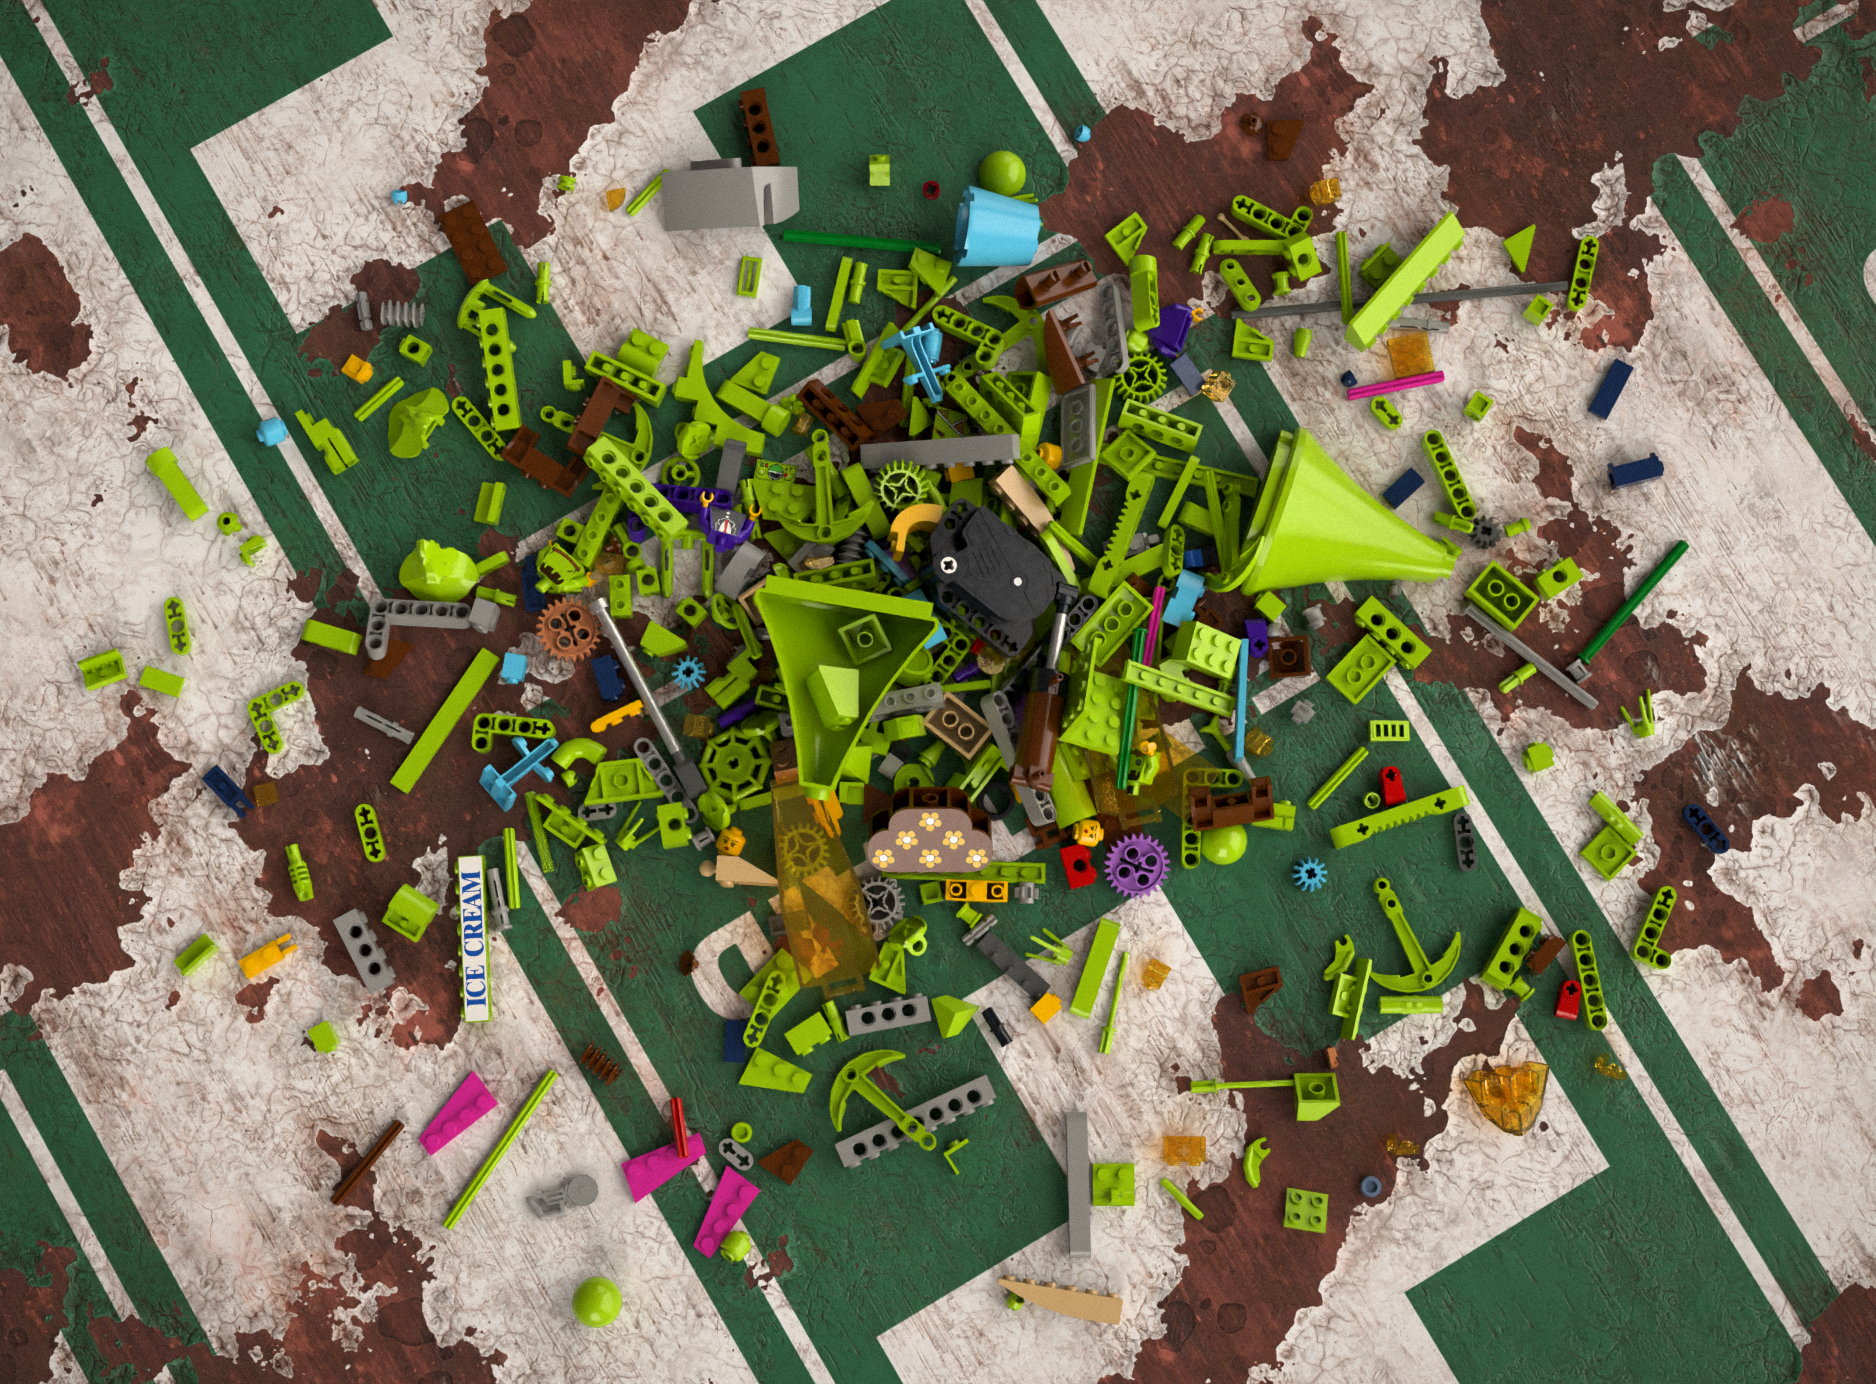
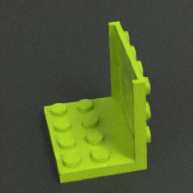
M1094 637L1090 643L1085 645L1083 652H1079L1077 659L1073 660L1069 667L1070 683L1067 699L1064 704L1058 740L1117 756L1120 749L1128 682L1094 671L1096 651L1102 643V639Z

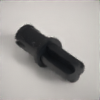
M992 1007L985 1009L982 1015L991 1028L990 1032L994 1033L1001 1047L1011 1043L1013 1039H1011L1004 1028V1022L1001 1023Z

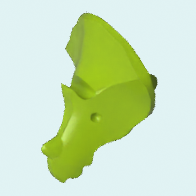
M431 387L398 402L392 408L389 415L388 440L389 451L394 456L412 458L418 456L423 448L427 450L430 445L426 441L436 425L443 426L445 423L443 417L446 416L449 410V404L444 393L438 388Z
M421 539L416 541V548L404 560L400 568L399 580L404 587L422 601L457 603L467 596L479 581V573L473 560L467 554L451 547L440 548L439 544L435 543L434 540Z

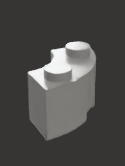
M745 541L742 546L737 545L732 552L733 558L725 570L721 569L716 577L718 582L715 588L735 601L744 592L749 581L760 568L766 553L748 541Z

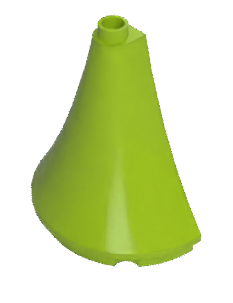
M1299 426L1292 433L1279 430L1239 549L1240 561L1243 559L1240 554L1260 535L1265 537L1255 566L1249 576L1240 584V591L1243 595L1250 597L1261 592L1266 593L1268 590L1271 592L1315 583L1398 579L1433 584L1438 576L1449 579L1455 565L1456 556L1447 554V548L1419 532L1374 499L1331 458L1307 428Z
M767 575L765 588H758L755 591L754 599L776 653L789 702L797 751L799 785L806 786L804 797L829 801L830 791L836 790L845 765L872 714L904 668L938 631L939 621L936 617H931L934 603ZM875 612L893 650L855 666L838 628L842 622L861 614ZM818 665L859 670V717L844 731H833L832 728H825L805 682V678Z

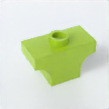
M870 155V186L890 185L889 155Z

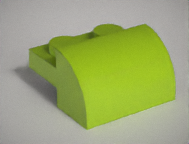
M634 327L627 341L622 344L616 361L655 379L670 346Z

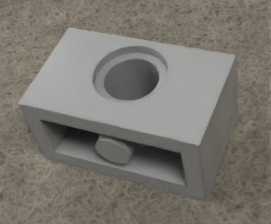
M476 597L468 621L480 633L487 634L488 631L494 633L501 609L496 603Z

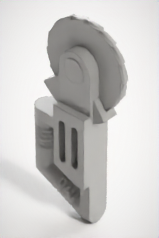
M579 1175L574 1177L569 1184L566 1183L563 1189L525 1198L540 1221L566 1215L565 1201H568L573 1207L592 1204L598 1195V1185L592 1177ZM543 1198L547 1205L559 1203L560 1208L543 1211L535 1199Z

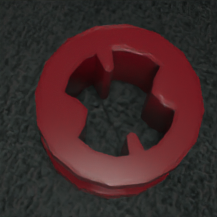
M931 180L923 185V195L928 200H935L940 196V186L937 182ZM929 186H932L933 189L934 187L937 188L936 190H934L935 194L931 195L930 192L929 194L926 193L929 190Z

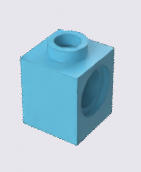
M505 652L501 677L506 679V683L518 685V682H524L528 658L525 655Z

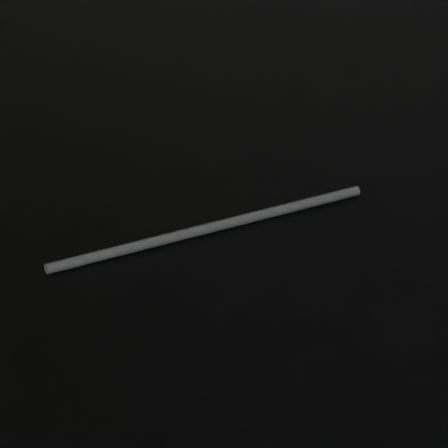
M1557 281L1415 294L1413 296L1415 298L1410 305L1567 291L1568 282ZM1371 298L1352 300L1353 310L1362 309ZM1341 301L1258 308L1252 312L1244 309L1231 310L1230 317L1232 321L1237 318L1243 320L1341 311Z

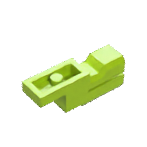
M302 409L295 413L314 446L319 451L325 450L324 459L335 475L347 469L344 463L351 467L359 461L343 433L338 428H333L327 418L316 423L311 414H306Z
M757 641L760 650H762V645ZM748 648L726 666L729 673L724 678L717 677L704 688L724 711L750 688V681L759 674L749 662L752 657Z

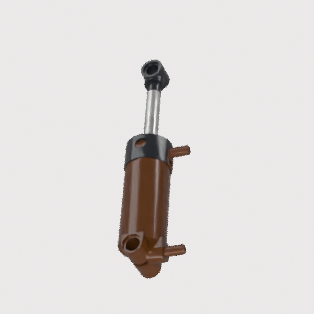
M1060 581L1056 582L1057 588L1053 599L1057 607L1045 668L1030 669L1014 763L1010 766L1008 783L1030 787V789L1047 793L1050 792L1053 785L1055 773H1052L1064 704L1067 699L1070 676L1057 670L1068 609L1075 604L1079 591L1078 586Z

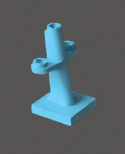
M930 322L921 328L917 326L906 332L900 331L880 342L883 350L899 345L903 346L917 373L903 378V382L910 386L918 383V379H920L931 403L934 404L942 401V396L944 395L935 374L939 373V376L951 372V366L946 364L934 369L931 367L921 343V337L935 330L933 323Z
M521 736L512 739V744L523 759L501 776L490 764L483 769L479 783L505 813L512 808L517 796L510 787L530 770L533 769L546 783L552 781L554 773L549 767L544 768L540 762L559 747V743L555 738H548L530 753L526 748L527 742Z

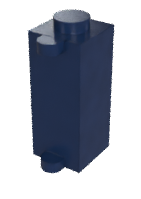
M1652 452L1649 454L1650 458L1615 467L1612 463H1608L1607 475L1612 491L1659 479L1663 476L1664 472L1662 461H1659L1658 456Z

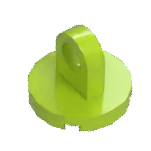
M700 420L691 423H678L675 428L678 452L690 460L701 457L700 454L706 452L712 444L711 427Z
M774 710L760 712L761 715L757 717L755 714L750 715L741 723L742 732L745 736H762L761 740L766 750L770 749L769 743L777 741L774 729L780 725L779 713Z
M711 791L701 795L698 800V809L704 815L702 817L703 821L714 831L727 828L730 824V815L738 808V802H733V800L719 796Z
M913 915L911 919L903 918L891 928L888 941L893 948H905L910 954L920 956L927 948V942L923 936L927 930V924L918 915ZM919 941V947L913 950V944Z

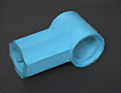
M793 286L792 326H812V308H810L811 287Z

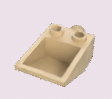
M717 855V865L712 861L705 860L699 866L700 873L705 877L716 873L715 880L720 883L721 887L733 888L734 884L780 887V882L737 856Z

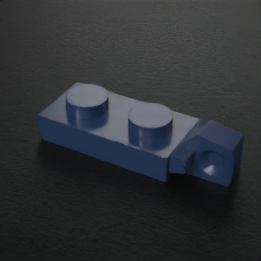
M533 555L525 556L526 567L522 568L521 577L526 612L547 610L545 593L542 594L535 587L542 579L537 574L535 559Z

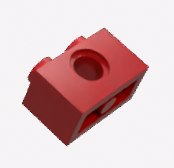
M1077 844L1059 850L1070 890L1095 883L1094 879L1097 878L1095 867H1091L1089 859L1092 858L1089 847ZM1075 861H1082L1085 868L1083 871L1078 872L1074 869L1073 864Z

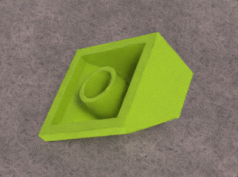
M875 612L861 614L842 622L838 628L855 666L893 650Z
M652 620L648 624L640 642L641 647H643L642 652L650 657L654 655L657 657L685 652L689 648L686 641Z
M857 742L840 779L863 782L864 784L869 783L873 744Z
M1294 1073V1106L1297 1121L1319 1120L1340 1106L1335 1073Z

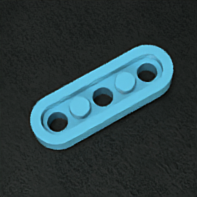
M869 539L864 545L866 548L864 552L870 558H876L880 562L878 566L885 573L890 572L895 577L893 581L902 588L910 583L912 580L875 542Z

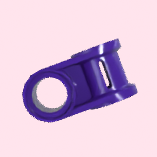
M1265 618L1243 620V628L1246 639H1249L1248 653L1254 658H1260L1268 649ZM1256 643H1258L1259 647H1262L1260 651L1257 647H1254Z

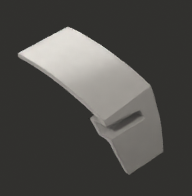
M741 158L692 161L690 162L691 171L660 173L666 231L764 226L765 224L782 222L800 210L797 167H742Z

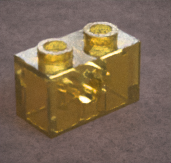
M1162 1136V1161L1168 1162V1166H1180V1162H1188V1166H1201V1162H1206V1136ZM1183 1145L1189 1149V1153H1186L1185 1157H1183L1182 1153H1179V1149H1183Z

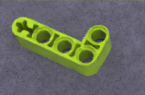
M1243 195L1235 197L1230 208L1231 214L1235 218L1277 240L1289 238L1288 232L1290 231L1295 233L1305 232L1313 216L1311 209L1301 206L1297 208L1290 220ZM1240 204L1243 205L1241 209L1237 208ZM1260 213L1263 218L1256 219L1253 214ZM1298 215L1306 216L1307 220H1299ZM1277 222L1280 225V228H1273L1271 226V223Z
M939 305L935 307L932 312L935 325L943 331L978 346L979 348L975 356L979 368L984 371L993 369L1005 347L1001 332L947 306ZM958 323H964V326L961 328L955 327ZM976 331L982 332L979 336H973ZM994 339L1000 340L997 344H991V341ZM984 356L990 357L988 361H981Z
M858 462L841 470L842 480L849 489L858 509L869 500L874 501L871 513L865 521L874 542L888 536L891 529L890 524L861 464Z
M481 713L474 720L471 742L472 747L478 753L487 754L492 750L494 735L521 736L529 739L547 740L555 736L556 728L549 720ZM483 719H489V726L482 729L480 722ZM503 721L510 722V727L506 731L500 729ZM529 723L530 730L522 733L520 730L521 725ZM547 725V727L550 729V731H547L546 735H544V733L541 730H536V726L538 728L544 729ZM486 739V747L479 749L477 747L478 741Z
M1664 886L1655 890L1629 950L1630 957L1634 961L1654 970L1667 969L1672 962L1670 954L1657 948L1656 945L1676 901L1677 894L1674 888ZM1663 892H1666V896L1668 897V899L1663 900ZM1655 909L1661 913L1659 920H1656L1653 916ZM1646 928H1650L1653 932V936L1650 939L1645 935ZM1639 946H1641L1645 950V955L1643 957H1640L1637 954V949ZM1658 955L1663 957L1664 962L1662 966L1656 963Z

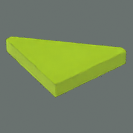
M1535 224L1502 242L1503 247L1520 274L1524 273L1535 232Z

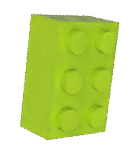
M1494 560L1485 567L1463 593V595L1469 600L1474 601L1475 605L1509 633L1516 629L1540 600L1537 595Z
M1181 621L1171 660L1215 679H1231L1241 640L1198 621Z

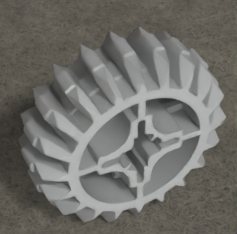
M878 875L877 881L874 882L873 877L869 876L870 883L867 884L866 880L863 879V888L860 885L855 886L859 893L852 892V896L857 897V899L850 900V904H856V907L851 908V912L858 911L854 919L862 917L863 919L859 924L862 926L865 921L868 922L866 927L868 930L871 928V924L875 925V931H878V925L881 924L882 929L886 930L885 923L888 922L893 927L894 924L891 920L893 918L898 922L900 920L896 914H904V911L899 909V906L904 907L905 902H899V899L905 898V895H897L902 889L901 887L893 888L896 881H892L890 885L887 884L889 877H885L884 882H881V875ZM875 886L885 888L879 895H873L867 891ZM890 892L895 899L893 911L885 904V900ZM862 896H865L870 901V907L865 914L860 906ZM869 896L876 900L882 898L883 901L881 903L885 909L879 906L873 909L872 905L874 903H872V899ZM876 911H882L888 915L887 918L882 920L870 919Z

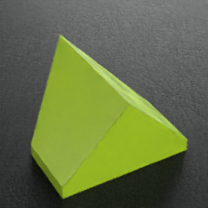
M948 995L931 999L943 1039L958 1035L980 1007Z

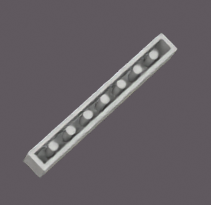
M1019 434L860 445L861 466L863 469H868L869 473H880V468L885 469L886 463L893 466V460L900 464L902 459L905 460L906 465H908L909 461H912L913 468L919 465L925 466V469H937V465L944 464V468H955L957 463H963V467L975 466V462H982V465H994V461L1000 460L1001 464H1012L1014 459H1020Z

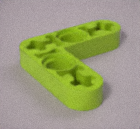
M297 681L282 685L252 699L248 703V713L265 750L271 754H279L284 749V741L271 713L303 698L305 688ZM293 686H295L296 688H300V690L297 691V696H295L294 694L287 695L289 700L286 699L285 694L282 692L283 690H285L286 693L293 691ZM274 694L281 695L282 700L278 705L271 703V697ZM256 703L262 705L260 712L264 716L267 714V717L260 718L259 713L253 711ZM264 721L271 723V729L268 732H262L260 728ZM271 735L274 741L279 742L276 745V750L269 748L272 742L268 737L265 739V736Z

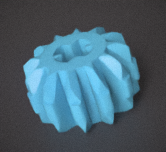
M686 656V662L679 658L678 661L681 665H673V668L678 671L671 673L672 676L677 677L674 683L678 684L681 682V689H684L687 684L689 691L692 690V684L699 688L700 686L697 681H705L700 676L706 674V670H700L704 666L703 662L697 664V657L693 658L692 662L690 656ZM687 669H691L692 672L694 671L689 678H687L686 674L684 675Z
M1306 857L1305 862L1300 859L1298 860L1300 867H1293L1298 873L1292 874V878H1299L1295 885L1303 883L1301 887L1303 891L1307 888V885L1310 892L1314 891V885L1317 889H1320L1321 884L1319 881L1326 882V879L1321 877V875L1327 874V870H1320L1325 865L1324 863L1316 865L1318 858H1314L1312 863L1310 857ZM1311 869L1314 878L1311 877L1308 879V875L1305 873V871H1309Z

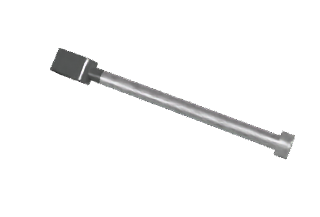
M606 597L590 603L587 606L592 616L597 615L676 763L673 765V768L690 800L707 792L708 788L691 756L687 758L614 623L608 611L610 604Z

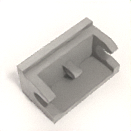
M806 542L787 563L797 573L818 569L836 549L831 544Z

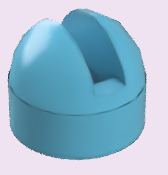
M1080 124L1075 130L1074 138L1078 141L1086 142L1091 137V131L1088 127Z
M407 190L391 191L392 201L397 205L398 201H401L402 204L406 203Z

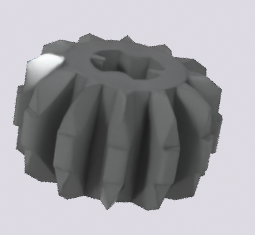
M1483 515L1480 520L1478 518L1473 520L1474 528L1470 534L1467 533V536L1473 537L1469 541L1471 544L1475 541L1477 542V549L1481 545L1484 550H1487L1489 546L1494 548L1496 542L1501 540L1498 535L1502 533V530L1496 529L1500 523L1496 522L1493 524V517H1490L1487 521L1486 516ZM1485 530L1488 531V534H1487V535H1486V534H1485V535H1482V534H1481L1482 531H1485Z

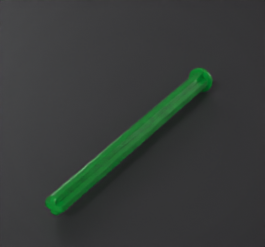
M784 229L783 240L790 242L913 252L917 247L941 257L942 241L937 243Z
M1680 540L1587 647L1580 654L1576 655L1577 659L1581 658V663L1586 666L1590 665V660L1689 549L1686 541Z
M1132 628L1134 637L1131 661L1142 664L1145 634H1148V630ZM1131 683L1127 685L1115 787L1121 790L1127 788L1139 686Z

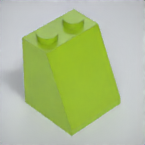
M818 665L805 678L825 728H832L833 731H844L859 717V670Z

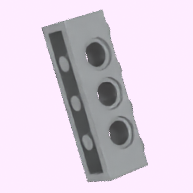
M353 909L334 919L333 922L369 993L375 994L396 983L394 980L396 974L391 966L388 967L385 962L387 956L384 950L378 948L375 942L378 940L376 934L372 929L369 930L366 925L368 919L363 911L360 912L358 909ZM355 927H360L362 930L358 938H354L352 934ZM365 945H369L371 948L368 956L362 954V948ZM378 963L380 971L374 975L371 972V967L373 964Z
M922 993L910 995V999L903 1001L902 997L889 999L890 1003L887 1004L875 1001L870 1002V1007L861 1008V1004L849 1006V1011H845L849 1035L854 1036L931 1021L927 996L923 997ZM907 1004L914 1007V1013L911 1016H905L902 1012V1008ZM890 1008L893 1010L894 1017L891 1020H885L882 1017L884 1009ZM865 1012L873 1014L874 1019L872 1023L865 1024L862 1022V1015Z

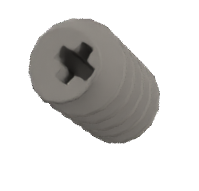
M389 300L387 305L383 301L380 315L381 323L387 325L389 322L391 326H394L397 322L399 327H402L405 323L408 328L413 324L414 328H419L420 324L423 326L424 304L421 303L418 309L415 302L409 308L406 301L403 307H401L400 301H397L395 306H393L392 300Z
M859 528L848 538L842 539L845 545H841L840 550L843 553L837 554L840 560L835 561V565L863 560L858 554L865 553L861 545H865L867 542L864 538H870L871 535Z

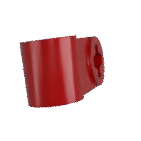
M1388 766L1381 769L1378 778L1383 805L1386 807L1405 803L1406 795L1398 768ZM1385 774H1393V777L1386 778Z
M1564 980L1560 983L1554 1006V1017L1576 1020L1581 994V986L1577 981ZM1571 985L1574 991L1569 993L1566 987Z

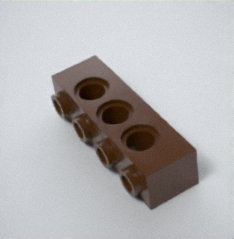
M764 87L742 91V99H738L740 111L745 112V118H742L744 130L748 129L750 135L746 137L748 149H753L754 155L750 156L752 167H781ZM753 109L760 111L757 115L750 114V111ZM756 128L764 129L760 134L754 132ZM761 146H765L768 148V150L763 153L758 151V149Z
M818 378L808 381L796 397L852 452L860 449V445L866 444L874 433Z

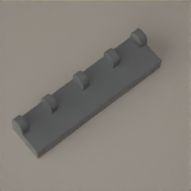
M990 931L976 945L983 954L1037 1002L1051 987L1050 984Z

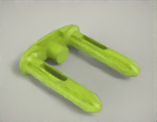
M488 279L479 281L465 297L457 317V326L459 329L465 328L478 337L482 336L481 332L474 328L477 327V323L469 318V314L472 310L478 313L479 310L485 309L486 304L478 300L483 294L526 318L533 319L537 313L531 306L491 285ZM494 293H497V294L503 296L504 298H506V299H508V300H510V301H512V302L509 303V302H507L506 300H504V299L500 298L499 296L495 295ZM488 329V334H496L493 330ZM510 341L511 352L513 353L516 351V346Z
M685 528L684 532L674 540H681L682 550H693L694 540L702 541V593L705 598H711L714 592V545L706 542L705 534L701 530ZM660 540L661 592L666 599L670 598L673 593L674 540L669 544ZM667 550H669V570H668V571H666V551H667ZM707 550H709V570H708V571L706 570V551H707Z

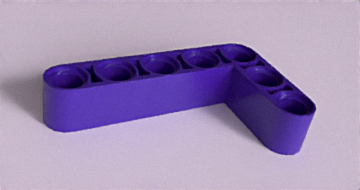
M651 483L678 512L699 514L700 506H702L699 497L704 491V498L706 500H709L711 492L714 495L713 500L708 503V508L710 505L728 510L732 509V496L726 490ZM629 510L627 522L628 536L631 541L640 543L646 539L648 526L642 522L635 511Z

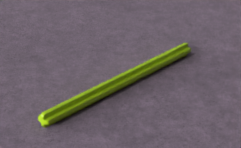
M549 1069L443 1221L442 1225L449 1230L453 1229L558 1077L555 1071Z

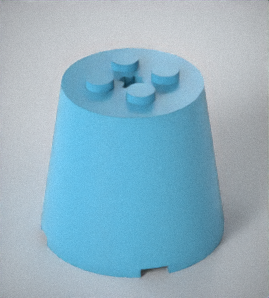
M967 185L962 193V197H965L964 203L959 204L955 226L954 250H958V256H954L955 265L960 267L1029 266L1033 260L1034 253L1038 249L1037 239L1041 227L1038 206Z

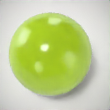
M1003 150L989 154L981 163L979 180L984 190L1010 197L1019 192L1026 180V169L1022 160L1016 154Z
M1242 825L1201 831L1200 850L1209 861L1215 864L1228 865L1234 863L1242 857L1246 850L1247 834Z
M600 1276L590 1277L576 1287L571 1301L572 1310L575 1317L585 1326L591 1328L605 1327L618 1317L622 1308V1295L617 1285L610 1279Z

